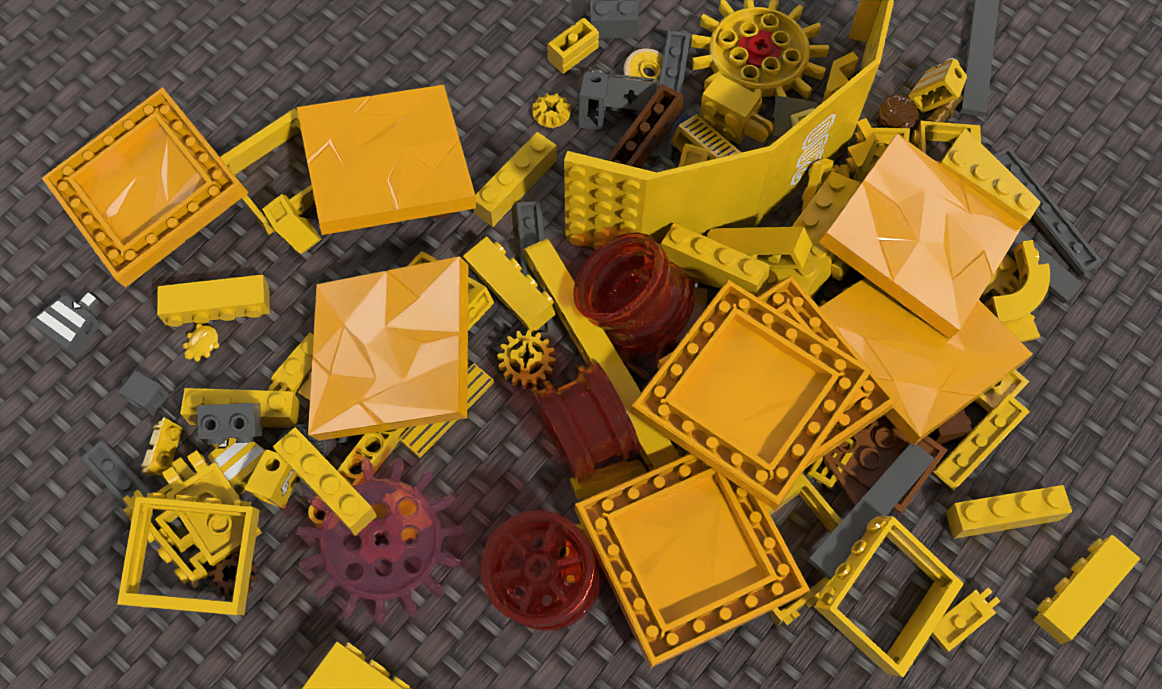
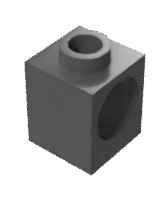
M134 371L130 377L124 380L119 391L120 395L127 402L151 416L156 414L169 396L168 392L160 384L137 371Z

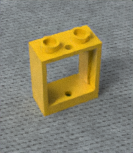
M921 121L917 130L912 132L911 144L926 154L925 140L954 143L965 128L981 143L980 125Z

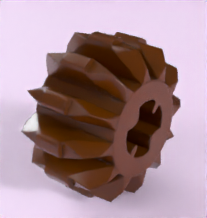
M234 552L231 558L227 556L223 559L222 563L218 562L215 564V571L207 572L208 576L213 579L208 583L209 588L212 590L216 589L214 595L218 598L224 596L228 602L233 600L236 579L232 581L229 577L232 573L237 575L239 552ZM252 564L248 587L249 593L253 592V588L250 586V583L258 582V577L253 575L258 570L255 564Z

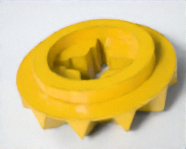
M546 93L544 97L538 96L537 101L533 103L532 113L537 123L544 127L554 128L567 122L571 114V107L566 97L562 98L558 93L555 95ZM547 106L551 108L556 106V112L552 110L547 112Z

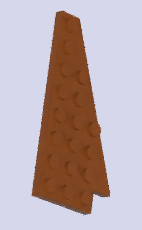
M885 414L850 437L856 442L853 449L848 450L851 445L843 442L823 456L824 463L828 466L831 474H835L836 482L853 508L910 444L907 438ZM928 436L916 444L935 460L891 509L899 516L947 452L946 448ZM846 453H853L846 465L841 463Z

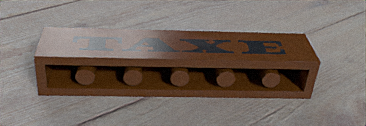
M661 84L606 160L641 169L682 113L683 95Z

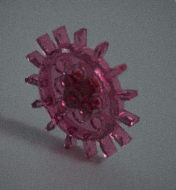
M363 458L361 470L365 481L352 487L371 507L376 504L383 505L387 510L386 516L382 519L374 518L356 535L361 541L360 547L355 551H349L344 547V540L354 534L319 497L310 495L307 499L308 503L314 509L326 514L322 527H298L296 534L305 539H320L321 554L305 558L299 562L301 570H310L318 565H325L331 578L319 586L315 593L318 599L328 596L331 590L338 585L350 593L349 600L343 607L342 617L348 619L354 613L356 604L361 598L375 601V621L377 625H383L386 617L385 601L401 598L405 611L412 618L417 616V606L412 600L410 592L421 584L425 585L433 595L443 596L445 591L439 583L430 577V574L436 563L443 564L449 568L460 567L461 560L454 556L442 554L440 551L442 538L460 536L464 534V527L457 525L441 527L437 513L448 508L455 498L453 495L441 498L434 504L428 501L422 494V491L430 484L433 476L432 472L428 470L420 477L416 486L412 487L400 482V475L403 471L402 458H397L392 465L390 479H374L373 466L369 458ZM404 501H409L415 506V512L410 516H404L399 511V505ZM407 529L414 530L418 535V540L414 544L404 543L401 537L403 531ZM385 533L388 544L375 545V535L381 536ZM410 557L417 558L421 565L420 570L416 573L407 572L404 567L406 559ZM388 561L392 566V572L385 577L379 576L375 571V566L378 562ZM352 564H358L363 569V575L358 580H351L346 575L347 568Z

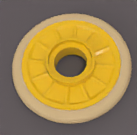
M648 48L634 51L625 61L624 75L658 79L659 84L663 54ZM651 68L655 76H646L643 69Z

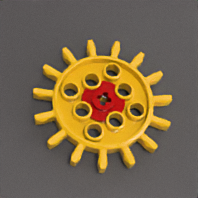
M720 0L719 11L725 18L718 22L703 14L700 20V26L712 32V36L705 37L692 34L690 47L709 50V55L693 58L692 69L712 68L714 74L705 80V90L719 73L761 96L757 113H759L763 97L774 96L775 99L776 96L787 97L785 92L791 88L796 90L805 99H808L812 88L801 78L805 74L822 80L826 70L824 67L808 62L809 58L827 57L829 45H809L808 41L809 38L819 35L821 24L816 23L802 29L797 23L803 11V6L798 5L789 15L777 11L779 0H770L768 8L754 7L753 0H744V9L734 11L726 0ZM745 75H750L754 78H748Z

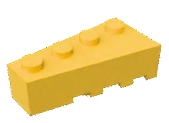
M966 128L939 163L957 176L959 180L968 184L1023 224V226L1031 219L1041 203Z

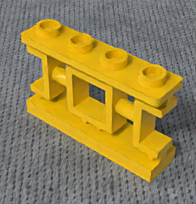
M181 457L171 463L175 471L177 470L183 480L195 474ZM167 484L156 493L167 494L173 489L170 484ZM139 490L133 493L134 496L131 498L128 495L123 498L127 506L123 511L130 521H132L135 498L144 497ZM166 510L155 518L160 530L157 531L152 523H150L147 541L149 543L153 541L157 543L160 547L157 550L158 554L166 564L172 561L177 567L174 573L184 585L189 582L193 588H196L199 585L198 581L208 577L206 570L202 566L207 559L190 533L182 539L177 537L168 524L179 517L176 511ZM195 544L200 552L189 559L191 566L195 569L193 572L171 546L175 545L182 553Z

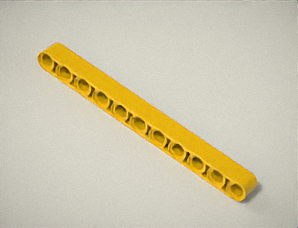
M546 238L524 248L523 254L543 291L547 292L553 299V308L648 469L651 471L680 458L669 438L631 413L632 404L641 392L551 242Z

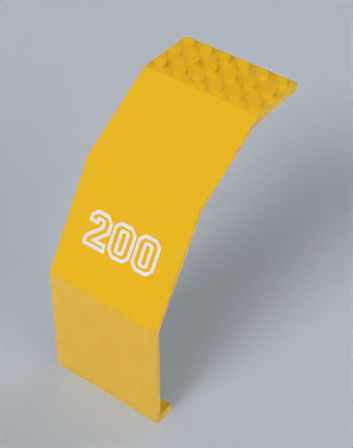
M860 0L848 37L849 39L867 42L860 72L768 147L657 173L567 151L564 159L565 241H569L576 246L585 245L593 247L600 252L616 253L624 258L641 259L647 257L652 242L661 244L674 223L707 237L709 230L712 228H756L808 184V171L814 162L823 158L835 161L847 151L881 62L894 0Z

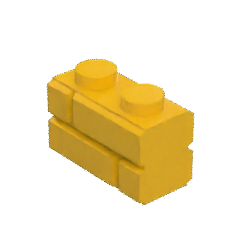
M585 18L580 19L575 25H572L547 44L549 62L564 74L599 48L598 30Z

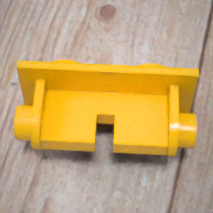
M166 418L158 421V424L153 427L154 431L149 445L154 447L153 450H147L144 462L141 464V468H143L142 473L145 475L153 476V474L164 478L162 472L169 469L173 462L183 427Z

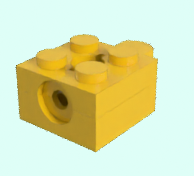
M718 73L702 95L699 117L726 140L740 144L746 135L760 143L765 142L768 135L773 131L772 122L757 114L761 96Z

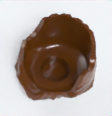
M893 94L887 97L880 105L878 111V124L880 126L888 125L891 128H910L912 130L917 125L919 119L915 102L910 97L902 94Z

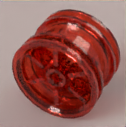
M640 232L616 236L593 252L579 271L574 285L573 296L577 310L594 326L602 328L615 346L628 354L641 355L663 347L679 334L691 317L695 306L696 293L694 284L689 276L678 265L669 260L665 250L652 237Z
M594 358L587 361L586 368L581 364L575 366L576 377L561 386L554 387L549 381H546L542 384L544 389L540 391L536 387L530 389L542 421L577 484L584 482L583 475L585 474L590 478L596 475L595 464L613 455H617L619 459L624 461L629 458V451L634 455L641 452L640 442L631 419L607 374Z
M536 510L512 516L502 523L490 536L481 560V580L485 593L493 606L504 616L530 629L545 632L558 631L572 626L589 612L599 595L602 581L601 565L590 541L573 522L554 512ZM539 537L542 539V546L540 548L532 546L533 538ZM562 546L569 548L567 557L559 555V549ZM512 557H518L521 561L520 565L516 568L510 566L509 562ZM540 563L546 567V569L542 570V576L534 572V570L539 568L538 564ZM568 575L574 576L575 579L571 586H566L564 583ZM524 586L525 594L520 597L516 596L514 593L516 587ZM546 595H550L553 598V602L549 606H544L542 603V599Z

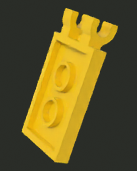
M197 450L187 456L197 472L186 480H183L177 470L175 471L173 467L162 472L173 489L165 494L169 500H175L176 495L194 497L193 502L203 503L205 498L222 499V504L233 505L234 500H241L220 466L216 462L208 465L204 456ZM176 511L211 566H214L241 547L245 517ZM257 526L256 537L263 533L259 526Z

